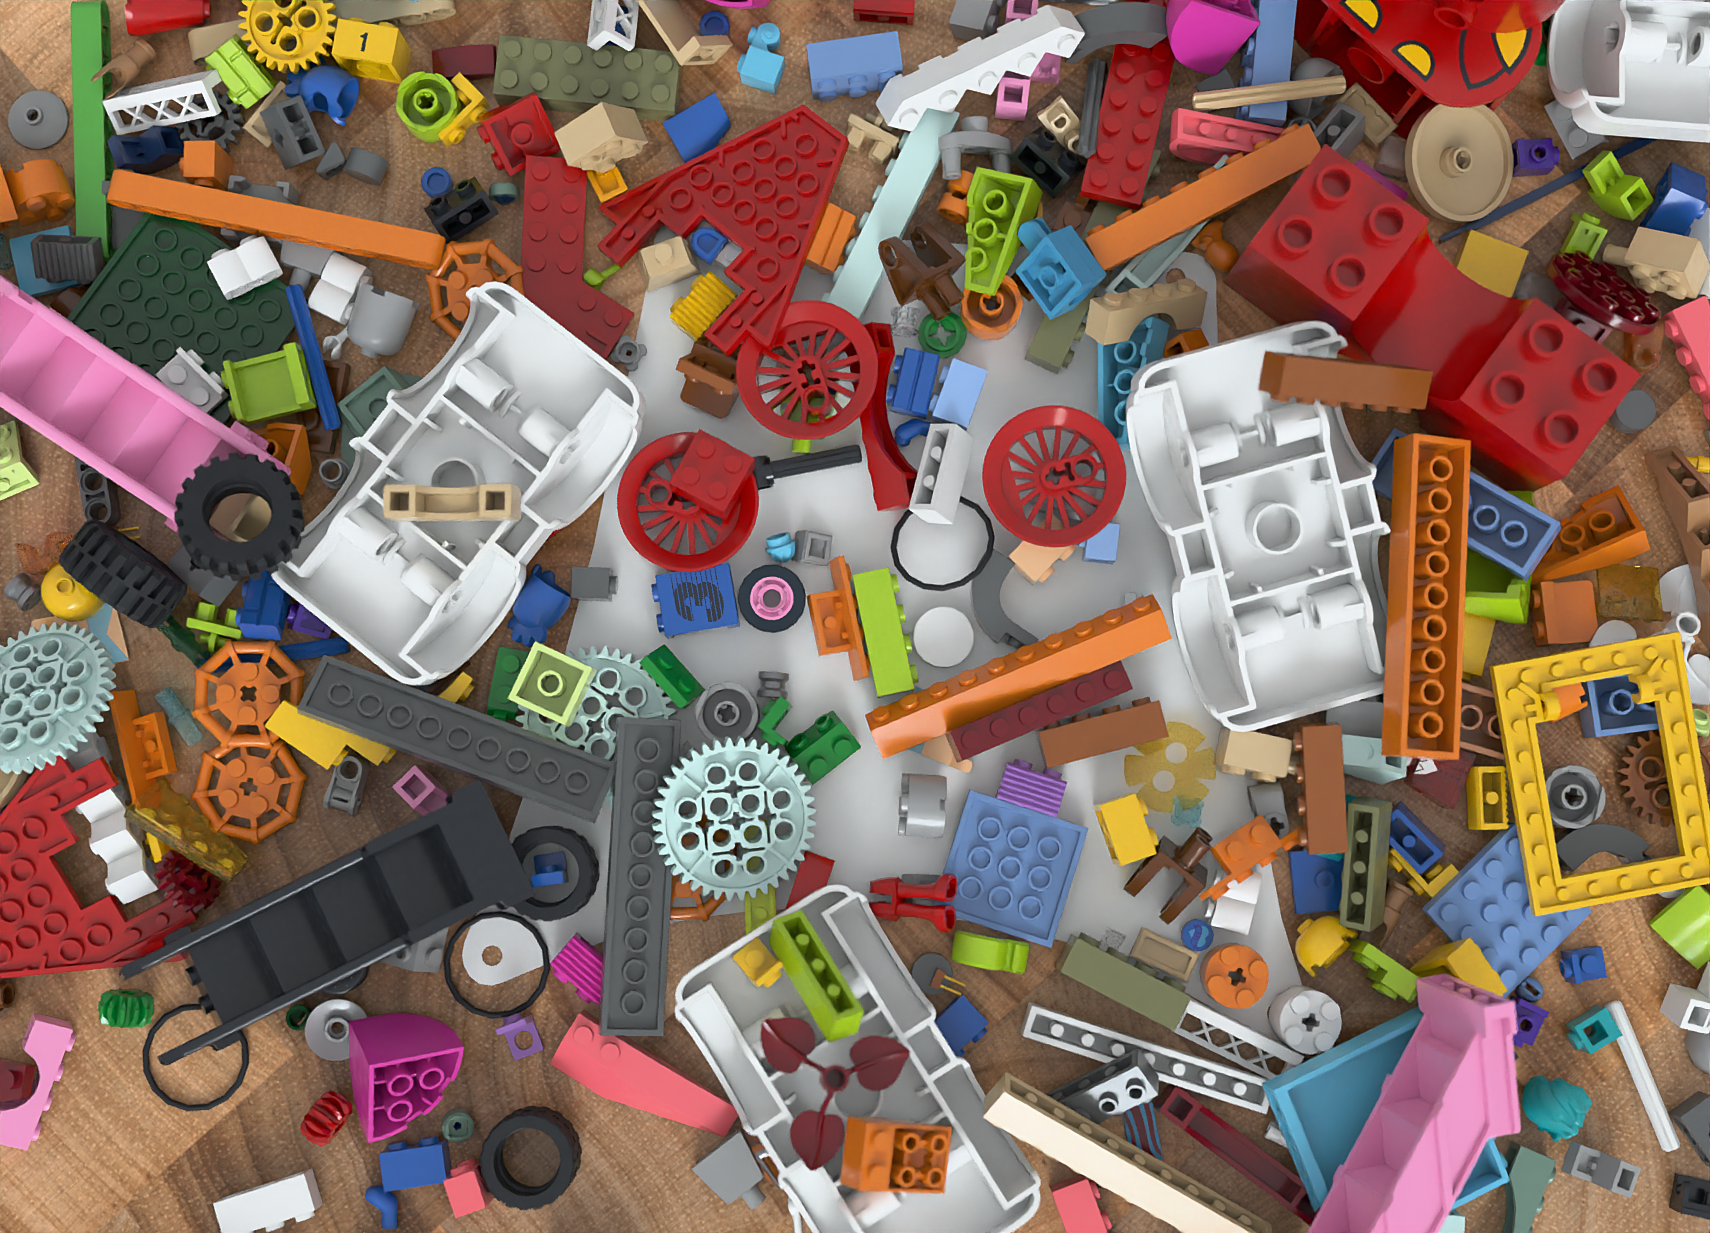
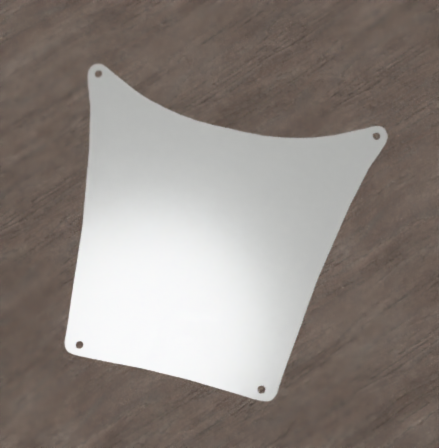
M663 226L657 233L653 245L677 236ZM854 235L853 238L857 240L859 236ZM901 240L916 255L911 240ZM846 243L842 254L845 255L849 243ZM951 243L965 258L968 244ZM1019 247L1006 273L1007 276L1011 277L1018 266L1030 254L1026 247ZM1182 252L1155 284H1167V272L1177 268L1182 270L1186 279L1195 281L1196 285L1208 293L1201 326L1176 330L1169 325L1166 342L1181 333L1201 328L1210 346L1218 344L1216 277L1210 264L1205 262V258L1200 255ZM695 254L701 274L706 276L711 271L738 296L744 291L726 277L724 268L716 262L709 265ZM845 255L842 266L845 265L849 256ZM1132 260L1112 269L1106 286L1099 285L1095 295L1102 297L1107 287ZM965 262L952 276L953 281L962 293L965 288ZM804 265L790 303L802 300L821 301L825 292L831 293L835 285L832 282L834 273L820 274ZM885 272L861 323L863 325L870 322L890 324L895 356L887 380V399L890 384L896 385L898 373H893L896 356H903L904 348L925 352L918 340V329L921 321L930 312L923 301L918 299L901 307ZM701 274L651 292H647L646 289L635 342L637 344H644L647 348V354L639 360L638 368L635 371H629L628 379L641 390L646 401V410L642 417V430L629 458L610 485L605 489L595 543L588 566L610 568L613 571V576H618L617 594H612V602L579 600L565 655L567 656V651H571L575 657H578V650L581 647L589 655L591 646H595L598 653L601 654L602 649L606 646L609 648L610 656L613 655L616 649L621 650V659L628 653L633 654L632 664H634L638 659H643L646 655L665 644L705 691L716 684L724 682L736 683L746 688L758 702L760 710L759 724L765 717L761 714L762 710L772 699L757 697V690L761 687V680L758 678L759 672L788 673L789 680L785 683L788 697L785 700L793 707L775 729V732L790 742L795 735L803 733L810 728L818 717L834 711L861 746L859 750L814 785L811 784L807 777L800 782L810 784L811 788L804 794L813 795L815 800L807 804V806H812L817 811L808 816L817 822L815 826L807 828L815 835L814 838H805V842L811 848L810 850L801 849L800 853L804 856L805 851H809L835 860L827 885L839 884L848 887L852 892H859L866 897L868 905L869 902L878 901L892 903V895L886 894V896L869 893L870 881L886 877H899L902 879V874L942 876L969 790L995 798L1006 763L1013 764L1015 759L1033 764L1031 770L1043 774L1045 765L1036 735L1037 732L1043 731L1041 727L968 758L967 760L973 762L970 773L963 772L908 749L883 759L870 732L865 714L872 712L877 707L886 706L901 700L904 696L911 694L912 691L877 698L871 665L870 671H868L869 677L854 681L848 651L819 656L807 597L802 616L787 630L770 633L754 628L745 620L738 604L739 588L743 579L755 568L775 564L790 569L799 577L804 586L806 596L835 590L829 563L828 566L796 562L791 559L786 563L774 561L765 550L767 547L766 539L783 532H789L791 539H794L796 531L800 530L830 535L833 538L829 561L844 555L845 563H848L851 569V580L849 582L851 592L855 596L852 575L888 567L890 575L896 574L900 592L894 593L897 605H903L906 622L901 623L903 635L909 634L912 652L907 653L909 665L915 664L919 680L918 683H913L914 686L925 690L934 683L944 682L958 676L965 670L975 669L994 658H1001L1013 653L1017 649L1007 643L1009 637L1006 635L996 644L979 626L971 606L970 589L972 580L964 586L946 591L924 590L906 581L894 566L890 548L893 531L909 507L897 511H877V505L873 498L874 490L871 475L867 467L868 459L865 444L862 440V428L859 417L843 430L827 436L825 439H812L810 454L859 445L862 453V461L860 463L774 479L775 484H773V487L758 490L759 509L753 531L743 547L730 559L722 563H729L731 567L740 627L728 628L726 626L674 635V638L670 639L665 637V632L659 633L656 614H661L660 602H654L651 584L656 583L655 575L678 571L659 567L641 556L630 544L620 525L617 511L618 488L623 473L634 456L645 446L661 437L681 432H698L699 429L721 439L751 457L767 455L770 458V462L806 454L792 452L793 439L780 436L762 426L747 410L740 394L730 414L723 419L682 401L680 396L686 378L684 373L675 369L679 358L691 353L694 341L671 321L670 314L672 312L670 308L678 298L683 297L685 299L690 294L692 283ZM1023 296V306L1015 328L1000 340H984L975 337L966 329V341L959 353L947 359L940 358L931 396L932 400L934 393L940 395L944 385L939 382L944 365L950 366L953 358L988 370L966 431L975 440L960 496L978 504L990 518L995 536L993 549L1005 557H1008L1023 540L1011 534L1001 525L992 513L984 494L982 482L983 463L987 449L996 433L1018 414L1041 406L1059 405L1072 407L1088 413L1098 420V342L1086 334L1085 331L1080 341L1074 339L1070 350L1075 353L1068 368L1061 366L1058 375L1025 360L1027 351L1045 312L1035 298L1029 302ZM990 301L989 305H986V309L992 311L995 308V303ZM959 302L953 307H950V309L953 313L957 314L960 317ZM1088 312L1082 321L1085 324L1087 323ZM1158 313L1149 316L1160 319L1158 318ZM939 323L938 333L932 337L939 338L943 346H945L947 336L952 333L945 332L941 323ZM837 333L826 353H829L844 340V337ZM826 335L817 337L815 351L819 349ZM809 340L802 342L804 349H808ZM846 352L840 355L839 360L847 358ZM764 356L760 367L775 368L776 362ZM850 367L837 370V372L851 373ZM759 375V386L782 379L783 377ZM835 381L836 384L854 392L852 382ZM780 389L762 394L764 402L767 404L780 393ZM838 393L837 402L844 408L851 399ZM886 402L888 422L895 440V430L897 427L916 417L890 411L891 403ZM779 405L773 411L781 416ZM835 409L833 411V415L838 413ZM929 410L926 419H921L931 423L940 424L931 421L933 412ZM1042 430L1050 458L1052 459L1055 430ZM1062 431L1058 460L1063 456L1074 434ZM1036 432L1025 436L1024 438L1043 460ZM921 435L912 438L909 446L902 447L897 445L908 463L917 471L919 470L927 437ZM1079 438L1069 457L1080 454L1090 445ZM1018 442L1010 449L1012 453L1036 465ZM1121 450L1126 465V488L1122 503L1113 517L1112 523L1120 524L1116 562L1104 564L1082 561L1083 547L1076 544L1074 546L1077 549L1065 561L1058 558L1051 566L1055 571L1043 584L1037 580L1032 585L1013 567L1004 579L1000 589V603L1004 613L1014 623L1038 638L1037 642L1046 639L1051 634L1070 629L1082 621H1089L1101 616L1108 610L1125 606L1124 596L1130 592L1142 593L1143 597L1153 594L1162 609L1172 639L1146 649V653L1134 654L1121 660L1133 689L1060 719L1061 726L1073 723V716L1090 712L1091 718L1103 715V708L1119 704L1121 710L1132 708L1131 701L1150 696L1151 702L1160 701L1169 737L1047 768L1062 773L1061 780L1067 781L1060 808L1055 818L1089 828L1054 939L1067 942L1071 934L1078 937L1083 932L1101 942L1100 949L1107 951L1109 946L1130 957L1127 963L1134 966L1136 961H1139L1157 971L1156 977L1163 979L1164 976H1167L1186 986L1184 992L1280 1041L1270 1026L1267 1015L1268 1008L1279 994L1281 995L1284 991L1288 990L1287 988L1302 985L1282 922L1271 862L1263 868L1259 863L1251 867L1252 871L1261 873L1263 876L1248 935L1210 925L1213 930V941L1207 949L1195 951L1200 955L1188 982L1129 956L1141 927L1186 947L1181 940L1182 927L1186 922L1193 919H1199L1208 923L1209 918L1204 917V912L1208 899L1213 898L1209 896L1202 901L1199 895L1212 887L1215 870L1222 867L1209 850L1199 861L1208 870L1206 887L1167 925L1159 917L1160 911L1183 882L1184 877L1172 867L1168 870L1163 866L1135 897L1128 894L1123 888L1145 858L1123 866L1113 864L1093 805L1128 793H1136V796L1138 798L1142 797L1145 802L1148 815L1144 816L1147 827H1153L1158 842L1165 835L1177 846H1182L1195 831L1196 827L1199 826L1212 836L1213 840L1209 844L1213 847L1254 819L1248 800L1247 786L1256 785L1257 780L1251 779L1252 773L1245 772L1244 776L1230 775L1220 772L1221 766L1213 765L1220 729L1226 728V726L1221 724L1207 711L1198 697L1188 674L1179 646L1172 613L1171 588L1177 573L1167 533L1157 524L1147 505L1136 474L1131 450ZM1095 451L1092 452L1090 455H1092L1099 463L1100 459L1098 458L1097 454L1095 453ZM683 457L670 460L675 471ZM1009 460L1012 471L1032 473ZM665 463L655 470L663 479L671 480L672 476ZM1080 463L1075 466L1077 474L1091 475V469L1087 464ZM1103 469L1098 470L1095 479L1105 481ZM651 476L647 479L643 487H646L647 484L651 480H653ZM1015 479L1016 485L1031 482L1029 480ZM662 488L654 491L652 499L658 502L666 499L668 491ZM1097 488L1096 499L1101 501L1104 489ZM1033 489L1019 492L1020 500L1033 491ZM640 494L639 505H648L649 503L645 495ZM691 501L683 502V505L686 510H688L690 506H696ZM959 502L953 524L927 523L914 513L910 515L899 532L897 552L901 565L910 576L923 583L945 585L963 579L976 569L987 550L989 537L985 522L974 509ZM1030 502L1023 506L1026 520L1034 507ZM1093 506L1091 514L1097 509ZM1053 510V514L1061 521L1059 511ZM666 512L639 513L641 525ZM1038 512L1031 525L1037 527L1046 518V514ZM707 515L721 526L723 519ZM672 519L645 533L653 541ZM701 519L714 545L718 533ZM1069 519L1071 527L1081 523L1080 521ZM694 523L696 554H699L709 549ZM679 524L659 545L660 547L668 551L671 550ZM686 525L677 554L690 555L688 525ZM769 590L764 594L763 602L767 607H776L781 602V595L775 590ZM939 606L952 607L962 612L971 622L974 631L973 647L969 655L959 664L948 668L934 667L925 662L916 653L913 643V631L918 619L928 610ZM857 608V621L862 625L859 608ZM864 636V640L862 641V645H863L864 653H866V654L868 655L867 646H866V641H865V636ZM608 672L602 678L605 688L614 687L618 681L615 672ZM594 687L595 691L606 697L610 702L608 707L610 710L615 706L623 708L633 716L635 715V713L621 705V702L618 700L620 696L618 693L615 697L608 696ZM639 688L629 692L628 701L631 705H638L642 702L643 692ZM700 696L686 709H679L673 701L667 705L668 708L677 710V713L670 716V720H681L679 757L683 756L688 760L692 758L689 749L693 748L698 754L702 752V742L709 748H713V741L705 737L697 724L695 710ZM596 697L588 699L585 704L588 714H595L600 709V702ZM729 706L727 710L722 709L720 711V715L724 717V723H727L729 719H735L736 714L732 712L733 706ZM622 714L615 715L611 720V727L614 731L617 728V717H624ZM547 718V724L554 722V720ZM602 719L599 722L593 721L591 723L593 735L596 732H603L604 729L600 726ZM579 723L572 724L568 729L569 737L573 741L582 737V726ZM758 726L751 736L756 739L757 748L763 741L767 742L760 737L763 730ZM750 738L744 741L745 745H747ZM559 739L560 742H562L563 744L568 745L567 743H565L564 741H562V740ZM600 740L594 745L596 756L602 758L608 754L609 746L605 740ZM768 743V752L774 747L770 743ZM779 743V745L777 746V748L779 749L778 757L785 753L789 756V760L786 765L794 762L785 750V747ZM583 745L581 748L577 749L584 751L586 747ZM679 758V768H681L683 765ZM743 764L739 769V776L749 777L754 770L753 764ZM712 767L708 772V779L716 781L721 778L723 774L722 767ZM798 767L797 770L795 771V773L802 772V771H801L800 768ZM902 773L947 777L946 816L942 838L898 836L899 817H904L898 815L899 797H902V793H906L901 792ZM731 780L730 786L725 787V789L732 795L734 794V789L739 788V785L734 780ZM778 791L774 794L772 800L774 805H780L785 802L787 798L786 791ZM748 794L743 797L742 807L751 808L756 802V796ZM524 797L519 807L509 837L511 844L517 836L526 833L527 830L532 828L563 826V828H570L580 836H584L589 845L595 850V856L599 861L598 872L600 875L596 885L597 889L589 899V902L573 915L560 920L544 922L543 920H531L525 915L522 916L516 912L517 910L513 906L504 910V912L523 917L538 929L548 947L549 963H551L576 932L591 945L604 941L612 807L609 806L607 800L604 801L603 808L600 810L595 824ZM718 797L712 800L710 810L714 812L722 810L725 806V799ZM684 801L681 803L678 810L679 813H691L694 809V802ZM765 805L763 814L758 815V817L762 820H767V817L773 813ZM734 812L733 817L728 820L734 825L736 824V819L741 817L737 812ZM780 822L775 828V835L781 836L786 834L789 830V823ZM687 832L684 835H694V832ZM546 843L535 847L527 854L522 867L531 886V875L535 874L533 859L535 855L563 851L567 864L569 882L535 887L533 890L536 895L532 896L533 898L542 902L554 903L565 899L572 893L578 882L579 869L575 857L568 849L558 844ZM740 844L737 847V856L739 855V850L743 849ZM724 859L716 864L715 870L717 873L725 872ZM795 859L794 863L799 870L802 861ZM788 868L786 870L789 877L788 880L780 876L777 878L779 887L776 888V910L786 908L798 870L793 871ZM712 890L706 896H703L702 893L700 894L703 903L713 895ZM733 893L731 901L726 899L710 916L745 912V900L740 901L737 894ZM675 898L672 907H697L694 898ZM490 906L478 912L476 916L481 913L496 912L499 910L495 906ZM498 917L482 919L470 927L464 942L462 958L469 976L479 984L496 985L544 966L542 949L532 932L519 922ZM670 920V923L679 922V921H684V920ZM1232 942L1256 951L1268 966V986L1262 998L1250 1008L1242 1009L1225 1007L1210 998L1203 988L1199 973L1201 962L1209 950L1221 944ZM494 945L502 951V959L499 964L495 966L485 964L482 959V953L487 946ZM1230 970L1228 973L1232 981L1239 979L1240 975L1237 973V970L1235 972ZM1303 1018L1302 1023L1306 1022L1307 1018Z

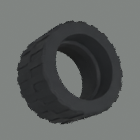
M563 826L532 828L527 830L526 833L517 836L511 844L521 865L532 849L546 843L565 847L573 854L578 864V882L572 893L565 899L554 903H547L530 897L513 906L517 910L516 912L522 916L529 917L531 920L550 922L573 915L589 902V899L597 889L596 885L600 874L598 872L599 861L595 856V850L589 845L584 836H580L570 828H563Z
M528 1106L527 1108L513 1111L489 1132V1136L484 1140L482 1153L480 1154V1173L485 1181L488 1191L490 1190L496 1200L506 1204L505 1206L510 1208L514 1207L525 1211L528 1209L536 1210L555 1202L566 1191L576 1177L577 1170L580 1168L582 1148L579 1143V1135L574 1130L573 1124L564 1118L563 1114L544 1106ZM524 1128L540 1130L552 1138L559 1150V1169L554 1178L544 1185H524L515 1180L505 1167L503 1161L504 1145L507 1139L518 1130Z

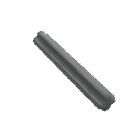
M1094 58L1093 62L1089 63L1078 143V154L1085 156V158L1095 154L1097 146L1099 112L1106 74L1105 61H1100L1099 58Z

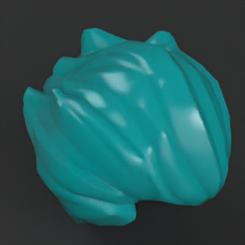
M1544 1075L1531 1077L1524 1088L1522 1097L1525 1115L1537 1125L1539 1131L1549 1133L1555 1142H1558L1561 1138L1571 1139L1572 1136L1577 1135L1579 1127H1583L1585 1114L1589 1112L1593 1104L1583 1088L1573 1086L1562 1078H1555L1553 1081H1549Z

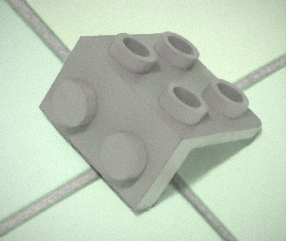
M449 927L379 962L415 972L439 973Z

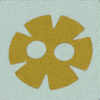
M1179 722L1167 723L1169 737H1166L1165 740L1162 738L1135 745L1134 747L1144 757L1125 755L1124 775L1127 785L1133 786L1146 782L1137 792L1136 796L1138 798L1142 797L1148 808L1159 812H1173L1174 795L1177 796L1183 810L1194 807L1210 792L1196 778L1214 780L1216 777L1217 766L1213 748L1210 747L1194 752L1203 742L1205 736L1195 728ZM1174 742L1182 743L1187 749L1186 759L1179 764L1169 762L1165 756L1167 746ZM1161 770L1171 772L1175 778L1173 788L1167 792L1158 791L1153 785L1154 775Z

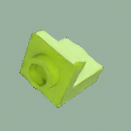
M1584 212L1583 215L1572 213L1570 219L1574 224L1560 251L1574 254L1577 250H1580L1589 255L1593 260L1608 230L1600 223L1601 218L1592 213Z

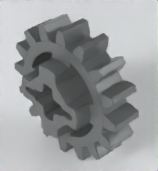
M214 90L213 93L221 112L215 116L178 123L176 128L182 132L180 138L183 142L216 141L229 153L231 152L229 147L231 142L236 145L240 143L235 136L236 134H244V130L238 124L245 122V119L241 114H238L241 108L233 103L227 94L222 97L218 90ZM194 95L192 100L194 104L202 109L208 108L203 95L200 98ZM223 108L227 111L229 120H226L223 117ZM192 126L198 129L196 134L199 138L195 137Z

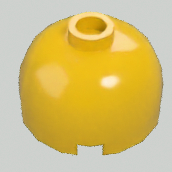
M60 564L53 566L43 578L41 598L45 607L57 618L69 622L83 621L94 616L102 608L103 603H105L73 579Z
M1322 916L1315 921L1308 918L1297 929L1301 935L1295 943V953L1302 967L1314 978L1319 975L1315 969L1321 966L1327 969L1351 945L1347 941L1349 936L1356 939L1358 934L1352 928L1341 926L1340 918L1334 916Z

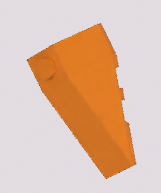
M274 422L267 424V427L253 430L248 428L268 441L267 453L291 469L289 476L291 483L295 484L299 495L303 496L312 470L306 427L298 424Z
M1619 485L1589 498L1581 505L1582 509L1570 519L1566 517L1560 522V532L1533 571L1532 585L1619 564L1651 550L1645 529Z

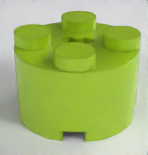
M425 71L413 73L401 82L397 90L398 95L395 103L399 117L414 136L428 143L440 141L438 134L447 128L454 118L463 111L462 103L453 86L444 76L438 73H425ZM431 104L432 107L427 109L426 106Z

